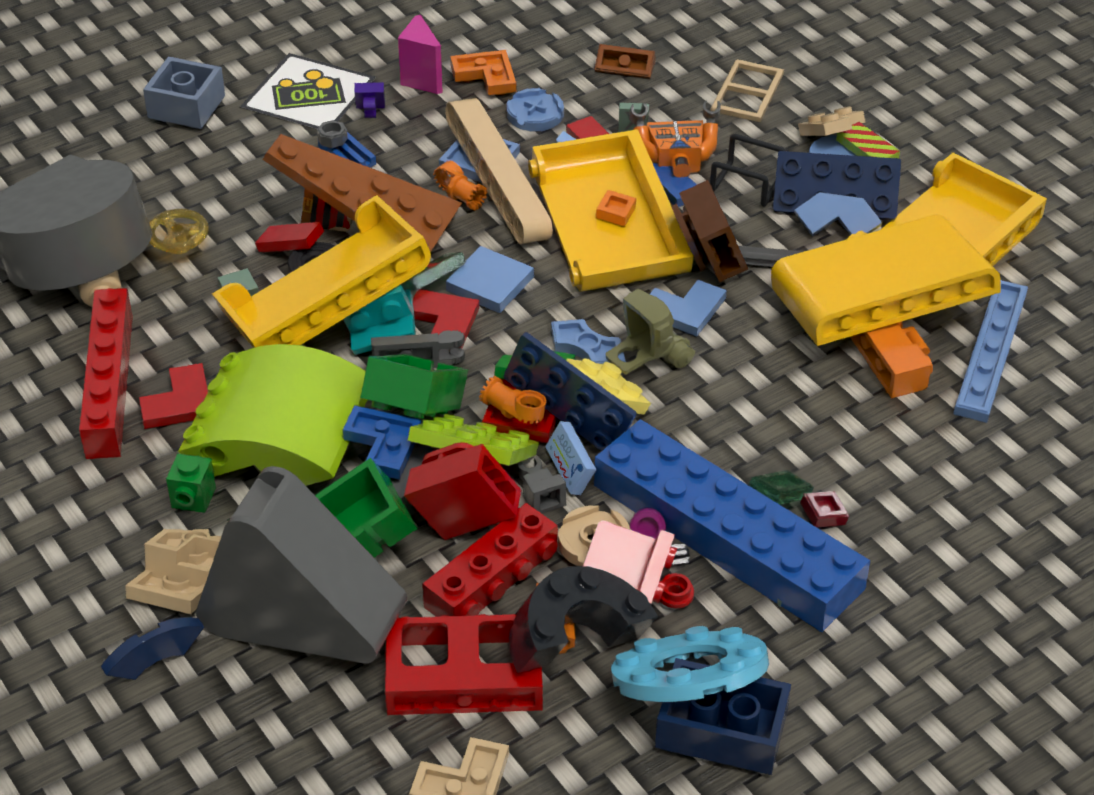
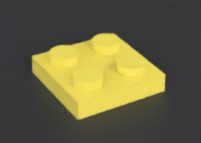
M586 358L582 361L566 360L635 410L637 414H645L651 405L642 395V389L636 384L626 381L621 376L622 371L614 364L609 362L599 364Z

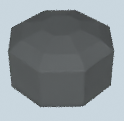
M334 120L323 122L317 129L318 140L325 147L334 148L342 146L348 139L347 129L342 122Z

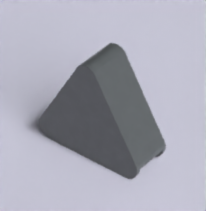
M270 466L261 471L224 527L196 609V616L206 630L222 638L360 663H370L376 658L407 602V594L297 476L284 468Z

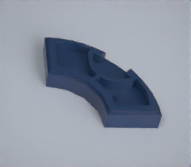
M192 617L175 618L157 623L159 628L141 637L135 634L123 642L107 657L101 668L106 676L136 680L146 668L157 661L171 656H184L204 629V625L199 618Z

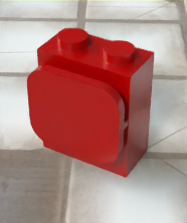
M460 442L427 453L423 457L422 465L411 468L404 496L409 504L414 506L427 520L429 526L434 528L444 540L517 517L521 489L483 444L473 446Z

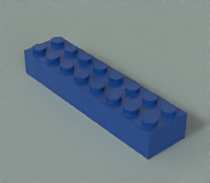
M641 419L595 456V487L635 513L643 508L657 510L664 517L665 531L675 534L674 538L775 603L779 599L782 601L781 607L820 632H823L866 589L870 566L869 559Z

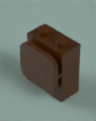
M706 180L680 192L679 194L685 205L683 207L684 212L681 213L677 203L671 207L700 271L706 270L703 258L711 263L719 282L748 270L709 181Z

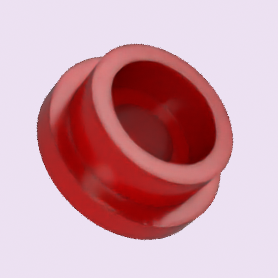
M672 573L663 578L662 581L666 582L660 598V602L670 608H683L692 602L694 587L685 575Z

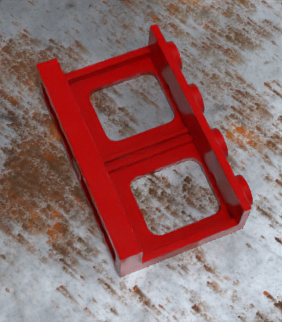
M480 614L475 616L442 615L438 617L406 616L397 618L386 638L385 695L387 715L543 711L542 667L518 674L513 663L486 664L479 659V643H509V632L516 615ZM448 644V661L443 665L406 666L402 663V646Z

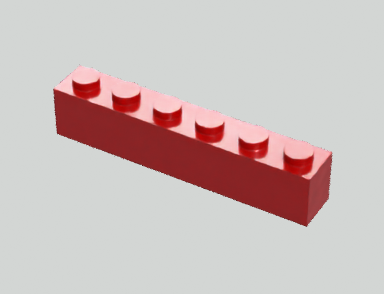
M128 288L94 290L79 427L86 459L121 457L133 322Z

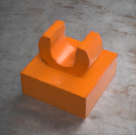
M607 190L596 209V218L625 227L636 208L637 198Z

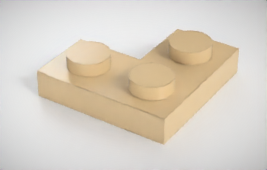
M851 106L835 109L834 113L831 114L819 113L808 116V122L800 123L798 126L800 136H826L850 130L852 125L857 122L865 123L863 111H852Z
M470 737L460 769L421 761L409 795H496L509 757V745Z

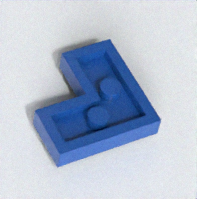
M354 405L343 428V439L371 445L372 448L366 460L372 458L388 477L400 480L416 442L407 441L410 426L421 424V420Z

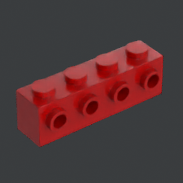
M523 504L518 508L517 517L500 522L422 583L424 608L435 617L442 615H479L482 609L492 601L499 600L506 590L518 580H524L534 567L554 555L558 547V525L529 504Z

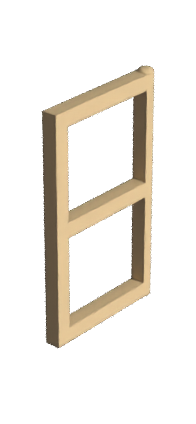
M738 59L735 60L710 110L715 111L717 109V101L721 103L727 90L758 96L764 99L757 113L721 105L720 114L761 122L784 75V69ZM738 68L775 76L768 90L732 83Z

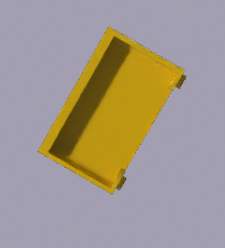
M638 129L532 147V160H528L529 174L531 178L536 179L570 267L569 277L573 287L577 286L578 290L582 292L691 272L693 254L678 224ZM607 190L637 198L636 208L625 227L596 218V209Z
M952 153L935 165L932 172L934 177L933 186L882 229L935 214L942 215L994 266L1035 229L1043 216L1047 198ZM858 231L856 234H851L848 239L868 233Z
M376 195L361 204L356 210L355 223L359 229L358 233L253 296H250L248 290L239 283L227 284L212 293L219 308L253 348L275 344L302 345L422 272L428 266L431 259V253L424 237Z
M938 214L783 257L774 264L771 270L772 289L817 346L1001 293L999 272L944 216Z

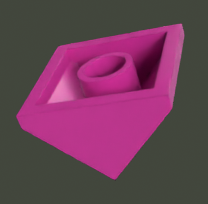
M416 15L398 37L400 84L440 94L443 93L441 45L422 16Z

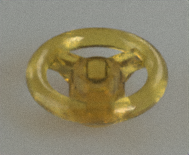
M189 209L164 211L150 221L152 238L149 243L161 251L174 254L186 253L200 245L207 237L209 231L207 220L198 212ZM174 218H187V219H191V220L195 221L196 223H194V224H183V223H179V222L176 223L173 219H174ZM160 224L164 225L168 231L163 241L155 235V230Z

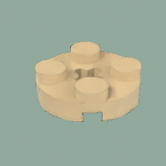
M590 505L577 508L565 516L563 525L559 529L558 546L560 552L570 563L576 566H583L592 541L588 539V535H594L600 521H608L630 529L627 520L620 513L610 509V513L599 511V506Z

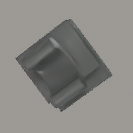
M534 456V467L532 468L525 467L521 461L517 463L518 476L523 480V496L531 507L542 514L567 505L566 482L561 474L552 476L548 468L542 469V461L538 456Z

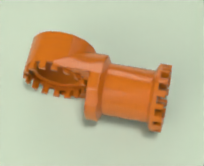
M449 160L434 170L433 175H436L434 176V179H437L436 184H440L439 188L443 187L442 190L447 192L448 197L454 200L459 199L474 211L482 206L481 202L484 203L482 199L487 198V188L481 184L476 185L468 181V178L457 163Z
M496 376L490 377L489 381L485 382L487 387L484 385L482 387L484 390H480L479 400L485 405L491 404L498 408L508 419L515 417L519 419L518 421L523 419L524 423L530 421V424H533V421L538 423V420L541 421L544 417L546 398L537 391L513 390L504 385L503 381Z

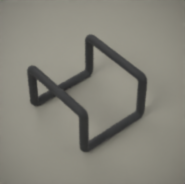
M734 133L729 139L727 163L715 161L711 165L710 185L713 191H715L728 171L761 180L763 182L760 204L765 207L775 192V181L768 191L769 179L766 175L732 166L735 140L777 152L786 151V149L782 146ZM717 168L722 169L721 172L719 173V175H718L717 178H716Z

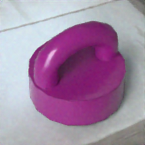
M652 508L638 510L630 521V530L654 539L660 530L665 531L666 529L664 517L660 512Z

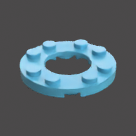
M696 626L685 631L686 634L657 640L654 638L637 640L634 642L635 648L616 655L611 672L614 687L620 686V693L626 697L652 702H677L702 699L704 695L714 694L723 689L728 693L742 688L760 678L767 671L769 659L766 644L757 637L744 634L742 628L730 627L721 631H708V628L705 626ZM691 652H694L695 659L707 655H717L720 659V662L715 665L692 671L687 668H677L668 672L655 669L663 667V663H674L675 658L686 660Z

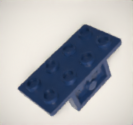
M779 151L773 210L774 212L794 213L796 208L819 192L864 198L879 219L895 220L898 208L901 159Z
M525 332L520 337L503 376L513 387L521 391H537L544 395L546 398L545 409L561 421L570 422L578 434L601 451L630 428L637 414L635 410L528 332Z

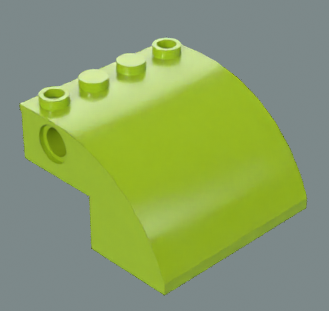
M264 345L226 355L219 364L221 368L216 378L208 385V394L204 401L196 408L195 412L197 415L192 425L183 434L184 441L178 452L185 455L212 458L214 477L255 465L260 471L270 466L284 468L297 476L305 486L334 478L350 442L343 439V428L354 405L365 407L368 400L360 398L366 371L339 356L301 345Z

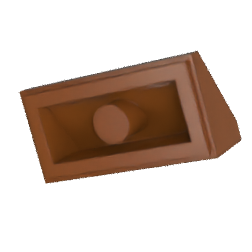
M599 44L594 70L595 72L650 79L656 61L655 51Z

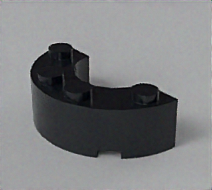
M591 566L562 568L545 577L515 613L514 623L509 632L511 658L518 674L549 665L568 643L564 629L565 623H577L589 627L601 636L608 647L639 639L659 616L642 592L612 573Z

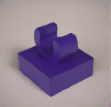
M384 82L354 83L356 109H364L365 118H376V109L385 108Z

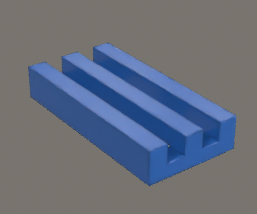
M348 132L346 142L342 146H338L343 154L335 147L322 146L318 140V147L322 150L349 160L352 159L354 162L367 167L376 165V156Z

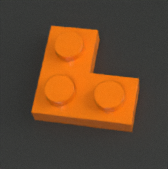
M506 50L450 56V65L455 82L483 79L488 95H504L517 92L516 80Z

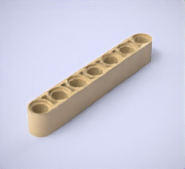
M477 98L448 102L445 109L448 125L483 185L487 188L491 199L518 244L549 240L553 231L551 219Z

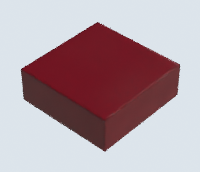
M835 491L803 494L800 503L813 526L846 525L849 514Z

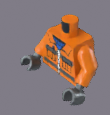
M707 100L704 101L703 117L706 119L704 124L703 120L647 122V125H645L644 121L648 113L646 103H642V114H637L632 104L628 118L632 123L636 124L633 130L638 129L652 163H657L659 167L672 166L675 177H687L690 173L699 172L701 162L707 161L716 150L718 124L715 123V120L720 117L721 104L717 101V109L709 111L707 110Z

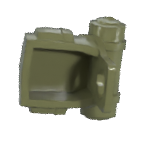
M636 289L623 298V313L628 335L626 340L606 352V359L617 366L625 375L646 362L661 357L676 368L686 367L695 356V350L690 347V340L673 332L672 325L674 324V319L668 306L656 296L640 289ZM639 350L636 359L631 362H623L618 358L621 352Z

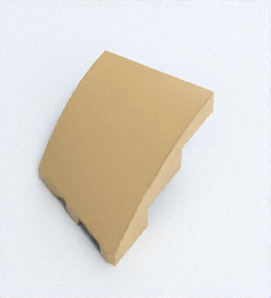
M163 529L145 543V571L125 585L126 599L192 614L199 604L221 536H210L209 529Z

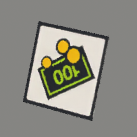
M288 53L240 107L318 129L323 122L339 121L354 104V83H372L376 77Z

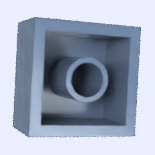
M168 56L143 89L148 118L202 129L225 97L222 67Z

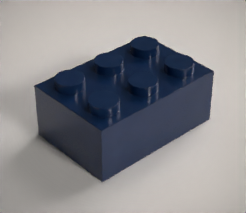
M675 658L672 670L687 668L692 671L703 669L710 665ZM760 677L754 682L728 693L723 689L714 694L704 695L702 699L662 702L657 718L655 748L772 775L787 716L791 684Z

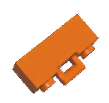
M902 321L850 336L891 398L926 389L929 384L930 374L933 372V365L928 356L930 353L929 347L913 326L902 328Z

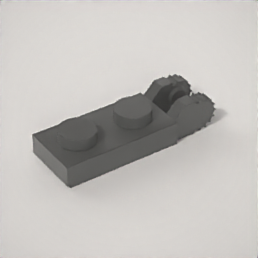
M446 330L439 335L438 333L375 337L371 338L372 356L407 354L434 361L433 368H437L438 363L448 365L460 364V362L465 360V351L459 348L465 342V335L458 330Z

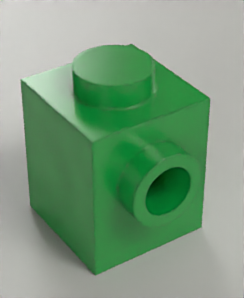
M177 453L166 478L171 508L206 513L216 489L212 458Z

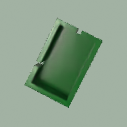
M407 354L369 356L360 398L371 400V406L383 410H392V407L404 409V415L415 418H424V415L436 417V414H448L450 410L461 408L469 369L438 363L437 370H432L434 361Z
M369 458L315 495L374 558L384 552L381 547L386 543L391 547L417 529L390 478L372 458Z

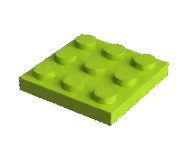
M444 414L443 418L434 417L433 421L423 420L422 424L410 426L407 440L440 449L460 442L473 446L483 444L498 463L508 466L536 456L539 444L537 441L529 440L530 435L524 432L509 430V434L496 432L497 426L482 422H477L476 426L463 424L464 418Z

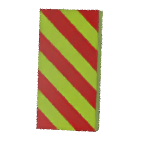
M860 122L853 124L850 130L837 133L836 141L857 156L899 158L900 150Z

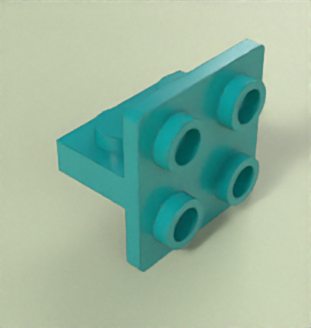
M401 284L343 319L350 331L351 349L355 355L372 351L371 338L416 335L412 293L409 289L404 290Z

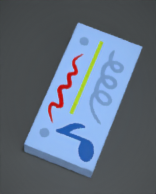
M560 421L545 447L558 472L565 480L570 494L581 495L594 475L596 468L571 423Z

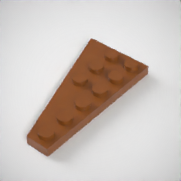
M283 134L279 135L262 159L353 221H355V213L358 207L377 195L424 237L430 252L462 204V202Z

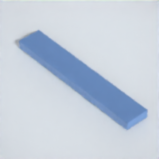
M1000 280L1001 293L991 295L954 410V415L986 423L1028 290L1027 286Z

